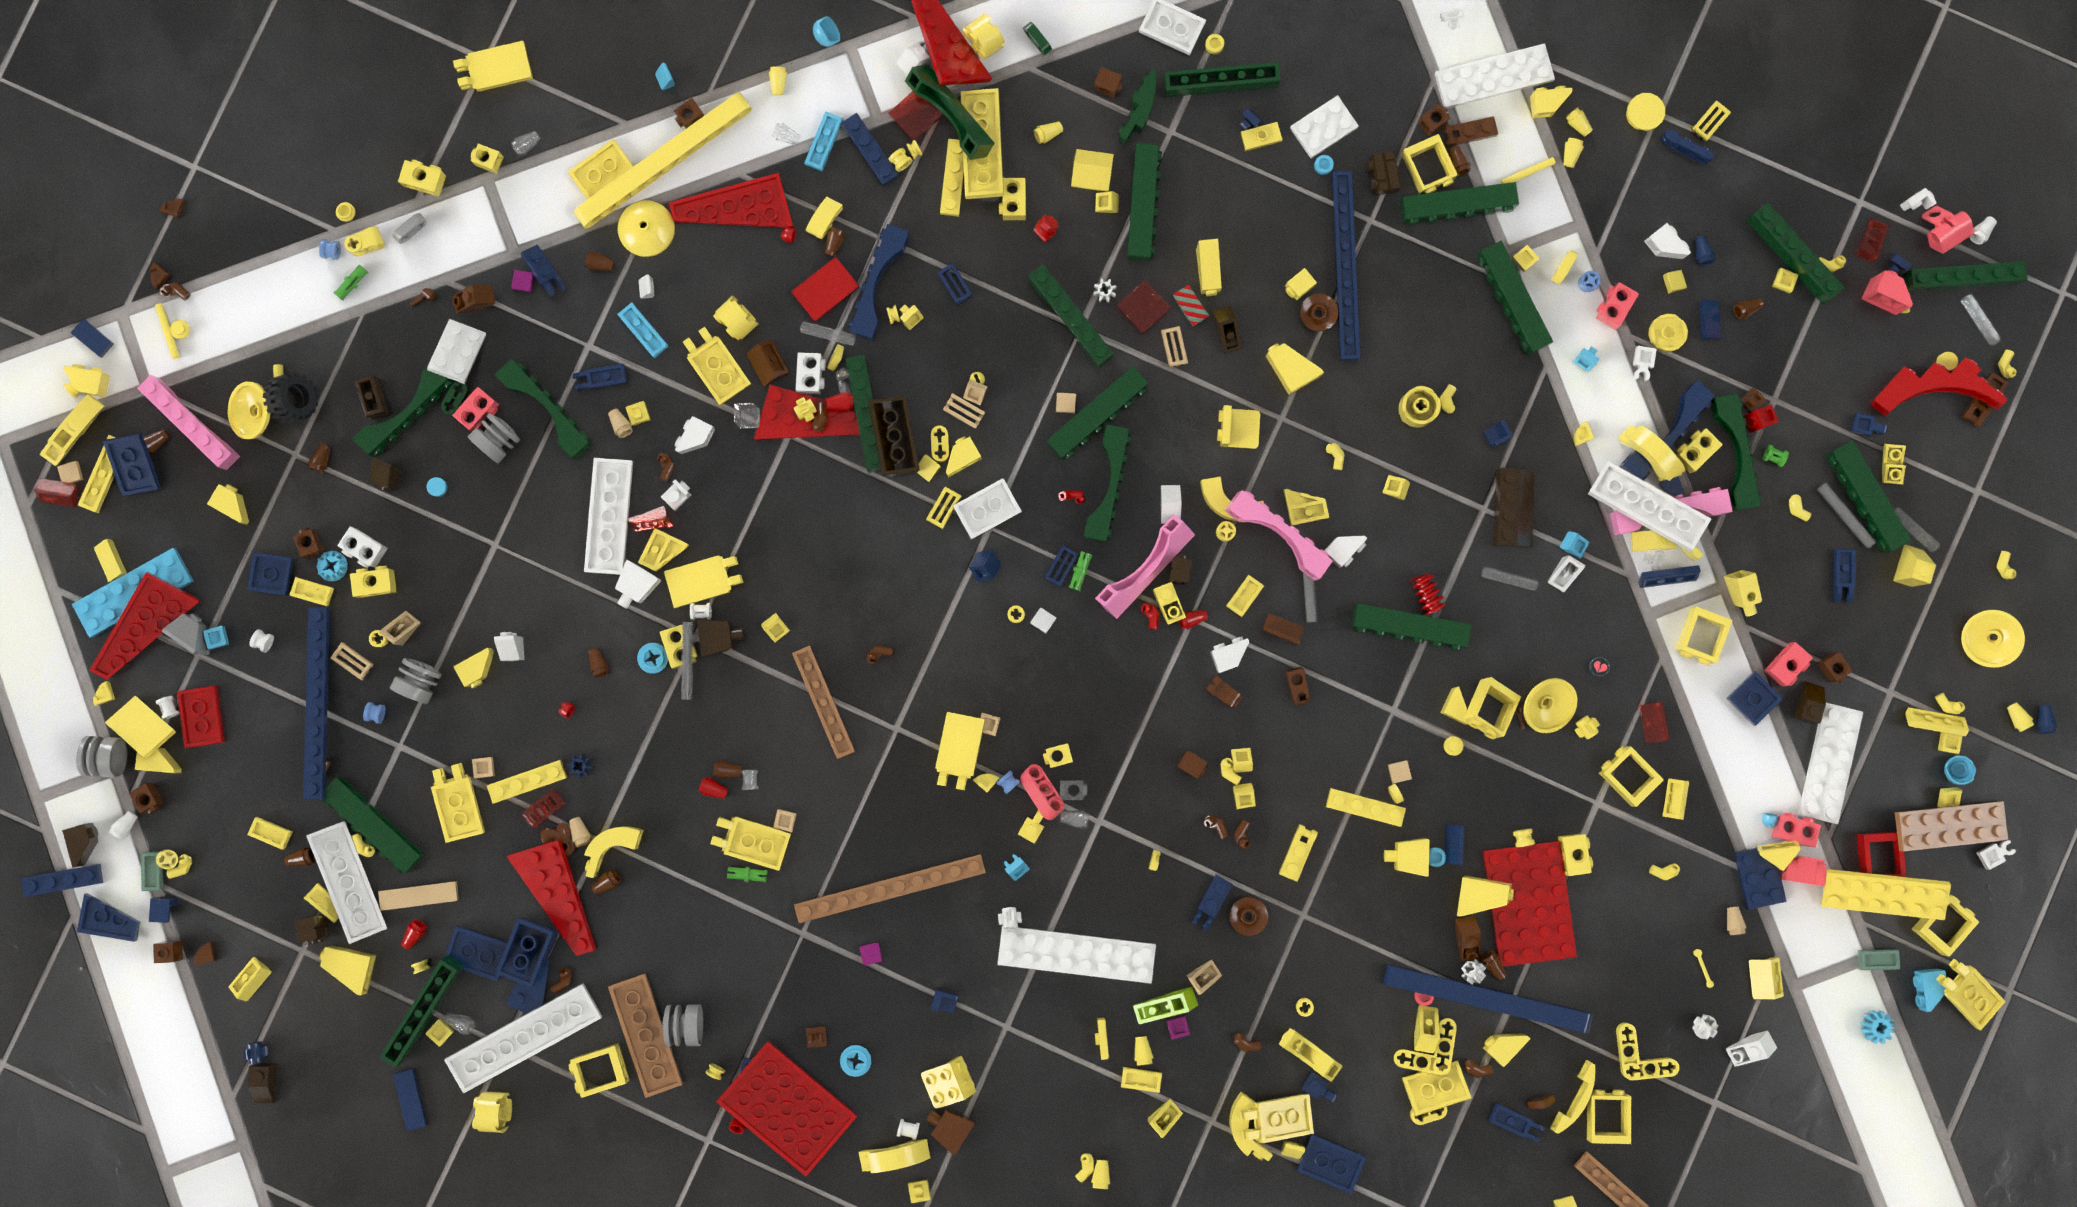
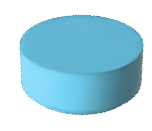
M1320 155L1314 163V169L1320 175L1329 174L1334 166L1333 159L1328 155Z
M434 477L428 481L427 491L432 496L441 497L447 492L448 486L445 480Z
M1436 847L1430 848L1429 865L1433 867L1442 866L1446 860L1444 851Z

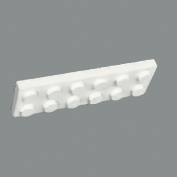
M1545 44L1435 72L1442 103L1446 109L1550 83L1555 80Z
M594 458L584 572L621 575L625 565L633 472L632 460Z
M1609 461L1588 495L1689 552H1692L1711 521V518Z
M1826 703L1821 723L1817 727L1798 815L1833 824L1839 823L1863 716L1862 711Z
M345 821L307 835L348 943L351 944L386 930L387 926Z

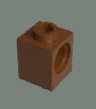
M1101 67L1094 82L1093 90L1115 98L1116 93L1120 94L1124 85L1121 82L1122 75Z
M693 98L674 110L677 116L674 119L680 128L684 126L687 129L705 116ZM688 112L693 113V115H692L691 118H689V119H685V118H684V115H685L686 113H688Z
M1437 104L1422 115L1418 123L1429 137L1448 123L1450 120L1449 112L1445 107ZM1431 116H1437L1440 122H1434Z
M304 528L298 531L299 534L293 536L301 558L309 559L325 552L318 531ZM311 538V545L306 547V540Z
M1833 652L1817 662L1829 682L1840 683L1846 680L1848 674L1852 672V669L1840 652ZM1834 664H1837L1839 668L1837 673L1833 671Z
M1189 750L1185 751L1177 764L1178 768L1196 779L1199 776L1203 777L1208 769L1206 767L1207 762Z
M145 783L129 792L139 813L152 814L159 810L158 806L164 804L154 783ZM147 795L150 797L149 804H146L145 797Z
M165 941L153 944L154 963H172L183 960L182 941Z

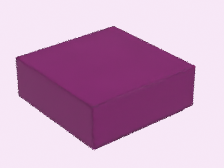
M514 270L511 289L531 293L534 280L532 272Z
M879 942L859 946L863 966L883 961Z
M1185 1015L1166 1020L1171 1040L1190 1035Z

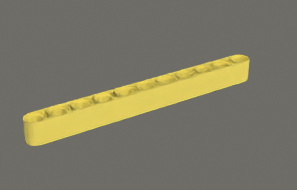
M740 92L732 95L578 206L573 212L585 229L592 227L745 117L752 110V107Z

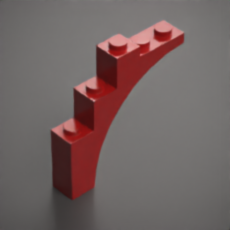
M1964 358L1951 373L1948 372L1944 365L1934 362L1920 378L1914 370L1907 369L1904 366L1869 405L1885 417L1896 406L1908 399L1934 392H1954L1968 395L1985 402L1996 410L2008 399L2004 397L2003 392L1991 387L1985 378L1977 376L1981 368L1978 367L1974 360Z

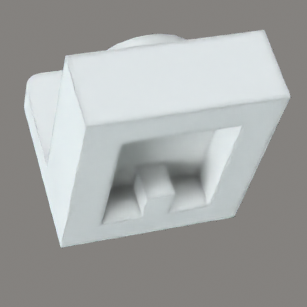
M1924 188L1900 204L1904 211L1909 208L1914 210L1921 204L1925 209H1928L1937 202L1932 192Z
M675 479L673 481L674 484L661 498L676 511L691 494L688 492L690 488L683 481L679 483Z

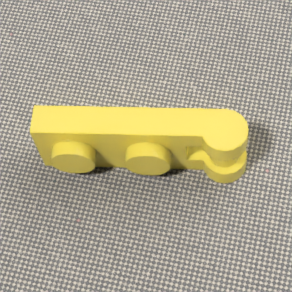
M1299 824L1280 869V875L1298 882L1311 847L1317 837V831L1313 829L1310 831L1305 829V826ZM1301 836L1308 838L1306 843L1300 841Z

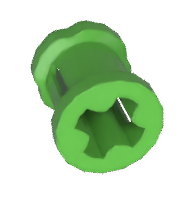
M1770 444L1763 454V461L1769 460L1777 463L1779 467H1783L1789 452L1773 448V445Z

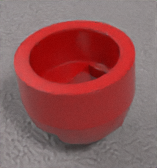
M791 227L784 228L781 238L785 242L794 243L796 229Z
M569 702L561 703L562 708H558L559 714L566 719L570 718L575 711V705Z
M733 1118L730 1122L729 1130L735 1134H742L744 1132L745 1126L736 1118Z

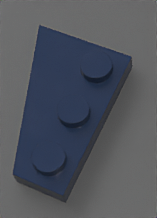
M85 893L77 932L135 942L138 939L141 922L96 897Z
M547 958L533 987L516 982L506 1002L507 1005L526 1014L544 1005L551 958Z

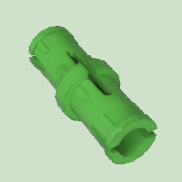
M358 265L348 277L344 278L345 281L333 293L341 300H344L354 288L358 287L357 284L369 272L361 265Z
M1081 551L1077 566L1073 569L1075 572L1069 588L1081 591L1084 577L1088 574L1087 568L1092 557L1091 554Z
M728 867V871L735 872V874L727 873V879H742L744 882L752 880L766 883L767 877H759V875H767V870H756L750 867Z

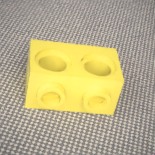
M1003 178L1004 196L1003 203H999V214H1003V220H1026L1025 178ZM1014 186L1018 190L1015 193H1009L1007 189ZM1010 205H1015L1018 208L1015 212L1007 210Z
M1707 428L1702 431H1695L1690 436L1692 440L1688 444L1683 443L1676 450L1678 452L1676 454L1677 458L1681 460L1684 468L1689 473L1695 472L1723 445ZM1701 439L1707 442L1706 448L1701 446ZM1687 452L1693 454L1692 461L1687 458Z
M683 625L660 632L672 669L682 667L683 662L679 659L678 655L683 648ZM679 632L681 640L675 643L673 641V634ZM693 646V647H692L693 650H691V651H693V652H691V653H693V655H691V656H693V657H691V658H693V659H692L693 662H691V663L696 662L695 657H698L697 651H696V649H695V646Z

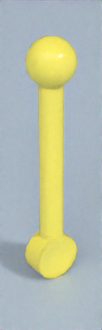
M1695 949L1693 954L1699 960L1707 981L1706 986L1712 988L1714 983L1710 980L1702 960V951Z

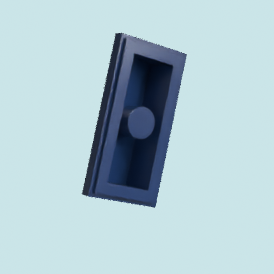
M1715 300L1700 301L1699 313L1702 340L1721 339L1719 302Z
M1446 825L1445 863L1462 865L1464 827L1461 825Z

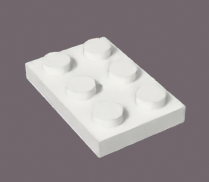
M1153 0L1139 29V33L1190 56L1206 20L1164 0Z
M1337 95L1293 124L1290 129L1312 159L1358 129L1359 126Z
M449 319L427 370L465 384L484 342L486 333Z
M1003 478L953 505L971 539L1022 512Z

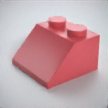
M1885 270L1871 278L1861 298L1894 315L1911 308L1913 305L1904 279L1899 277L1896 272Z

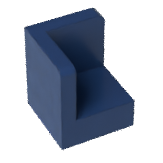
M1504 420L1482 432L1491 448L1513 437Z
M993 550L983 551L976 554L969 569L978 582L993 580L1001 563Z
M150 898L149 922L168 923L170 921L171 907L177 906L178 898Z
M937 988L931 1010L954 1013L959 994Z

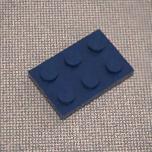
M142 433L103 441L122 496L161 488Z
M1757 847L1734 852L1746 909L1750 910L1787 902L1779 868L1760 856Z
M457 925L455 926L445 957L450 955L465 966L462 969L464 971L498 982L501 975L496 974V970L508 942Z
M1310 1134L1305 1152L1296 1170L1352 1194L1366 1156L1317 1135Z

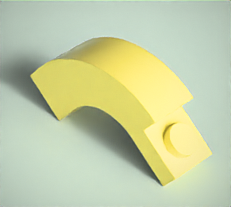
M1631 425L1618 437L1620 443L1641 453L1649 461L1657 476L1670 481L1683 469L1679 459L1669 446L1642 425L1638 428Z
M1221 477L1201 480L1202 494L1211 510L1220 517L1237 521L1224 511L1231 501L1223 492Z
M623 826L608 829L596 836L588 845L584 854L591 857V860L588 859L585 866L586 876L591 878L598 876L603 857L611 847L624 846L634 850L638 849L644 830Z
M1290 1028L1282 1036L1279 1045L1300 1058L1332 1082L1343 1067L1294 1029Z
M1240 1092L1230 1111L1229 1122L1233 1138L1245 1155L1249 1156L1253 1150L1252 1154L1261 1161L1263 1158L1269 1161L1273 1156L1270 1150L1255 1139H1242L1241 1131L1249 1129L1250 1120L1240 1119L1239 1111L1253 1109L1252 1105H1255L1256 1102Z
M917 1139L916 1141L911 1140L894 1147L862 1150L859 1152L862 1171L878 1173L921 1163L930 1159L927 1139Z

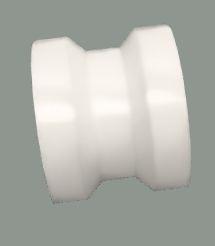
M258 629L250 639V647L260 648V651L266 653L273 644L274 636L271 634L266 635L262 630Z

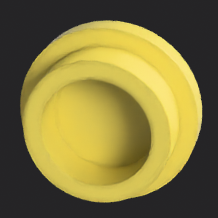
M344 202L337 206L336 215L341 221L348 222L355 217V208L350 203Z
M176 320L171 324L170 332L173 337L184 339L190 334V326L183 320Z
M1451 736L1445 740L1444 750L1449 755H1458L1463 750V742L1460 738Z

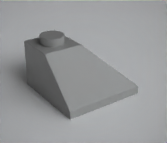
M194 613L191 615H180L162 630L164 634L193 654L209 655L210 650L207 649L203 633L204 630H207V627L201 622L202 618Z

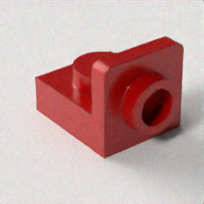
M1772 404L1743 416L1746 419V425L1750 433L1779 422Z

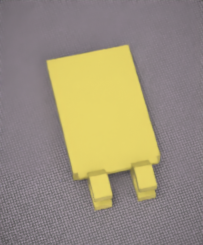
M524 41L468 53V56H465L466 59L453 61L457 72L469 70L470 77L466 76L457 79L462 90L473 88L480 92L533 79Z
M704 327L699 330V333L706 341L703 345L696 348L690 338L684 340L683 343L690 352L687 359L718 404L722 405L750 386L751 383L721 339L716 336L712 338Z
M718 555L664 571L674 608L730 593L731 586L744 583L742 575L729 578L726 568L738 565L737 557L733 556L723 559L722 556Z
M947 712L935 767L937 772H940L937 785L946 786L950 774L959 776L956 789L965 790L967 778L971 779V776H974L985 719Z
M462 763L451 766L454 776L451 779L446 780L443 768L432 771L435 783L431 790L446 843L485 832L471 777H468V774L464 775Z
M721 817L718 818L716 825L728 829L726 839L713 836L710 844L722 847L725 855L780 870L791 833L740 817H732L731 821Z
M1953 959L1949 966L1958 973L1956 978L1952 980L1940 974L1936 980L1946 988L1944 995L1976 1029L1981 1031L2006 1001L1974 967L1970 965L1965 966L1963 963H1958L1957 960Z
M1306 1093L1257 1102L1255 1105H1252L1253 1109L1239 1111L1240 1119H1254L1255 1129L1242 1130V1139H1256L1259 1143H1268L1314 1134L1310 1095Z

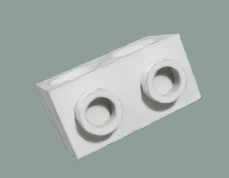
M798 352L796 391L798 393L821 395V389H824L825 379L822 378V370L825 371L826 360L823 359L820 353ZM810 360H815L817 362L816 366L811 369L808 368L807 363ZM814 379L816 381L815 385L807 387V380Z
M351 526L337 545L343 549V554L350 558L352 556L359 559L358 563L366 568L369 566L376 567L388 549ZM353 539L357 541L355 548H351V541ZM372 549L373 555L368 559L367 551Z

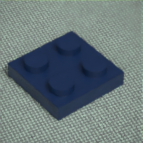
M253 552L247 590L288 596L294 558Z
M1756 671L1752 672L1726 698L1753 726H1756L1783 700Z

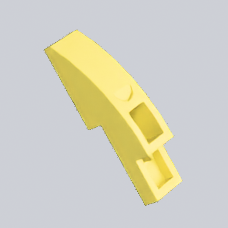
M87 394L52 434L40 455L53 465H59L105 405L90 394Z

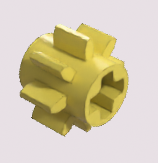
M802 397L796 401L797 406L794 407V410L800 420L805 418L808 422L815 418L813 413L817 412L811 399L806 401Z
M1587 715L1576 722L1578 728L1575 729V732L1579 737L1585 736L1586 739H1590L1599 732L1596 727L1600 724L1595 717L1590 719Z

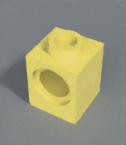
M478 144L472 150L471 162L477 167L497 174L504 158L499 151ZM485 155H489V159L482 162V158Z
M1304 268L1286 283L1285 287L1287 289L1285 290L1291 298L1298 300L1315 287L1317 282Z
M1068 743L1048 748L1046 753L1043 754L1045 764H1050V768L1073 762ZM1056 750L1061 751L1063 754V758L1059 762L1052 759V753Z

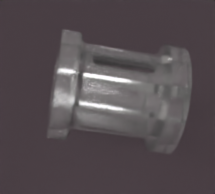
M758 770L741 771V774H743L741 790L759 789V786H757Z

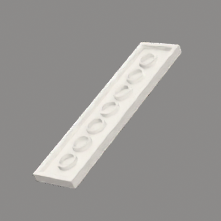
M1002 925L998 965L1152 984L1156 944L1020 927L1016 929H1003Z
M582 983L445 1058V1062L462 1092L465 1093L601 1019L602 1015L586 986Z

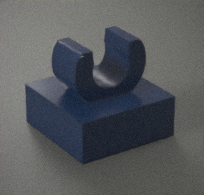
M1246 108L1242 113L1246 119L1240 125L1245 130H1248L1252 124L1255 127H1259L1263 121L1250 108Z
M1893 253L1889 258L1894 263L1888 270L1894 271L1897 274L1901 268L1908 271L1912 266L1911 263L1897 253Z

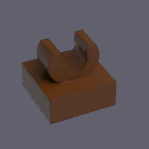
M1755 387L1751 388L1741 397L1743 407L1749 413L1758 410L1767 401Z
M826 1026L806 1028L808 1048L828 1045Z

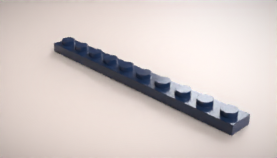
M1352 171L1332 172L1340 361L1359 360L1360 341Z
M329 607L308 608L304 800L325 799Z

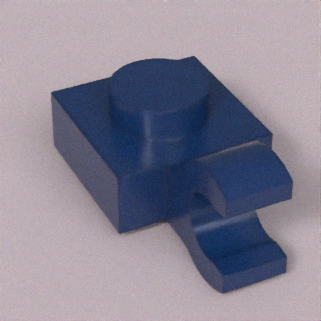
M1855 413L1850 432L1868 437L1872 436V432L1883 435V433H1887L1888 426L1875 423L1876 417Z
M1311 1071L1301 1086L1303 1091L1316 1099H1319L1320 1095H1322L1331 1102H1334L1337 1097L1334 1092L1325 1088L1328 1082Z

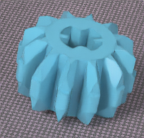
M1880 1010L1878 1012L1870 1011V1016L1864 1015L1866 1021L1860 1022L1861 1025H1864V1028L1860 1031L1866 1033L1865 1039H1871V1042L1874 1044L1878 1042L1884 1044L1886 1039H1892L1890 1033H1895L1896 1031L1891 1029L1895 1022L1890 1021V1015H1885Z

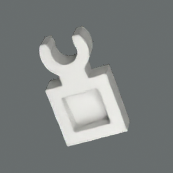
M1643 346L1636 347L1633 366H1638V370L1634 372V379H1638L1639 373H1643L1644 381L1649 380L1650 372L1648 368H1654L1657 349Z
M2010 840L2001 841L1999 847L1993 843L1976 852L1986 870H1990L2005 862L2004 855H2013L2016 852L2015 849L2006 850V845L2011 843Z

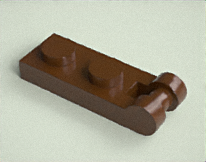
M1494 116L1456 125H1447L1442 128L1443 134H1446L1447 140L1445 142L1447 147L1492 138L1498 135ZM1454 132L1458 133V138L1454 137Z
M1993 372L1989 373L1986 378L1991 387L2001 392L2004 391L2009 383ZM1973 398L1961 417L1965 420L1969 419L1973 422L1974 426L1979 427L1993 407ZM1975 409L1980 411L1978 416L1973 413Z

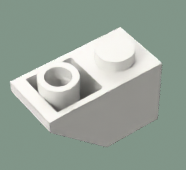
M925 41L907 47L896 62L907 76L912 67L928 65L932 62Z
M1668 223L1644 241L1656 256L1683 259L1691 253L1688 244L1678 237L1676 229L1673 226H1669Z
M692 416L683 427L685 431L682 437L679 436L675 442V451L684 454L707 446L715 428Z
M1337 537L1324 551L1330 555L1329 558L1333 560V563L1338 568L1343 565L1347 567L1353 560L1351 556L1356 551L1359 553L1366 546L1364 542L1367 537Z
M502 632L500 636L494 637L500 661L524 660L523 637L517 636V633Z
M1243 637L1231 640L1232 644L1227 646L1224 643L1213 646L1214 650L1210 653L1218 673L1238 667L1249 644L1248 638L1244 640Z
M1767 1030L1742 1039L1727 1047L1726 1051L1736 1067L1767 1059L1777 1047Z

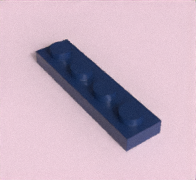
M857 113L841 122L843 128L883 186L899 177V174Z
M101 864L21 878L23 897L103 883Z

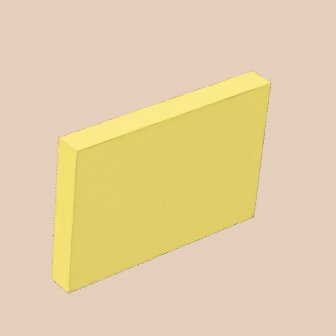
M612 139L568 171V173L586 198L589 199L634 166L615 140Z
M134 696L105 722L145 760L176 733L174 729L137 696Z
M1458 1060L1451 1062L1450 1071L1445 1075L1419 1072L1402 1078L1415 1117L1472 1098ZM1438 1066L1439 1071L1442 1072L1443 1069H1447V1066Z

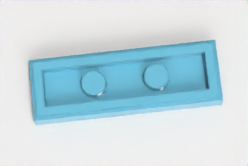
M825 111L804 162L806 166L823 172L841 128L843 118Z
M632 302L617 314L654 359L669 347Z

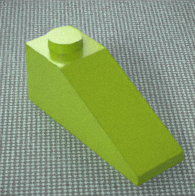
M1189 987L1135 1004L1133 1008L1138 1023L1143 1024L1189 1012L1197 1007L1198 1003L1193 988Z

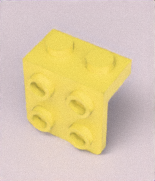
M1224 405L1222 410H1219L1218 422H1221V429H1218L1217 441H1220V447L1256 449L1259 445L1260 412L1256 410L1232 409V406Z
M962 1056L921 1073L927 1092L936 1109L963 1101L976 1093L974 1082L969 1075L967 1065Z

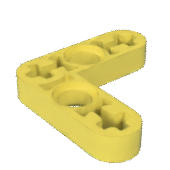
M1445 1018L1439 1023V1041L1434 1055L1399 1050L1394 1055V1063L1400 1068L1435 1075L1447 1074L1451 1068L1457 1029L1456 1023L1450 1018ZM1446 1022H1449L1450 1026L1453 1027V1030L1448 1032V1036H1452V1040L1440 1038V1034L1445 1035V1029L1442 1028V1025H1445ZM1440 1042H1448L1450 1050L1448 1052L1440 1051ZM1401 1053H1404L1406 1058L1411 1059V1054L1415 1055L1413 1060L1414 1067L1409 1066L1411 1062L1408 1061L1400 1064L1397 1056H1401ZM1437 1053L1442 1056H1449V1060L1444 1059V1065L1447 1066V1069H1443L1442 1072L1436 1067V1064L1441 1062V1057L1437 1058ZM1419 1057L1427 1059L1428 1064L1425 1068L1417 1066L1416 1061Z
M1626 1022L1620 1023L1617 1026L1616 1035L1620 1070L1625 1078L1629 1080L1672 1077L1679 1072V1064L1672 1058L1639 1060L1635 1027ZM1625 1027H1627V1029L1631 1030L1630 1033H1627V1037H1628V1040H1630V1041L1632 1040V1043H1631V1042H1624V1043H1622L1623 1040H1624V1041H1627V1040H1626V1035L1622 1034V1031L1625 1030ZM1626 1046L1633 1048V1054L1629 1057L1624 1055V1048ZM1668 1062L1674 1065L1673 1068H1670V1072L1667 1069H1660L1659 1065L1662 1067L1668 1066ZM1651 1063L1654 1065L1655 1071L1652 1074H1647L1645 1067ZM1629 1066L1634 1069H1640L1641 1073L1634 1071L1630 1076L1629 1073H1626V1070H1629Z

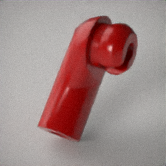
M1079 490L1061 491L1058 495L1061 501L1075 499L1077 504L1085 502L1084 493Z
M1143 603L1140 609L1149 618V629H1158L1159 611L1151 603Z

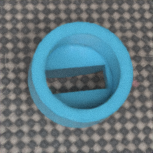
M1763 813L1762 822L1764 826L1773 828L1778 824L1779 815Z

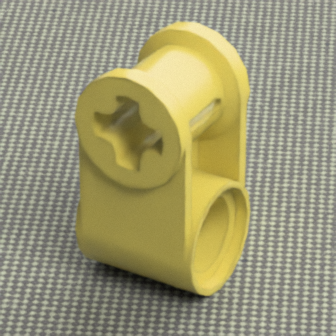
M373 226L348 236L345 239L344 245L354 256H362L383 248L385 243L379 228Z

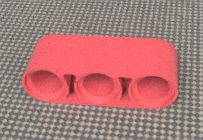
M1036 764L1030 765L1020 776L1021 784L1041 815L1047 820H1053L1063 811L1064 802L1042 768Z

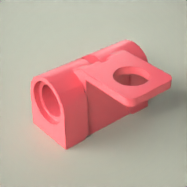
M1935 206L1922 214L1923 219L1935 224V228L1928 232L1930 248L1942 254L1974 234L1972 220L1963 211L1953 215L1951 212ZM1935 212L1941 213V214H1940L1939 216H1937V217H1930V215H1931L1932 213H1935Z
M1797 856L1784 871L1780 869L1781 879L1825 886L1827 869L1824 863L1825 860Z

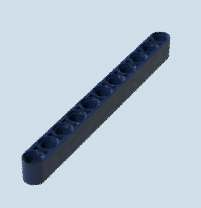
M1388 964L1383 984L1583 1033H1590L1593 1014Z

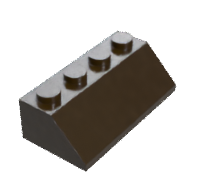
M906 396L869 400L868 404L882 476L901 477L914 475L920 469Z
M1499 468L1496 470L1493 546L1532 548L1535 472L1518 468Z

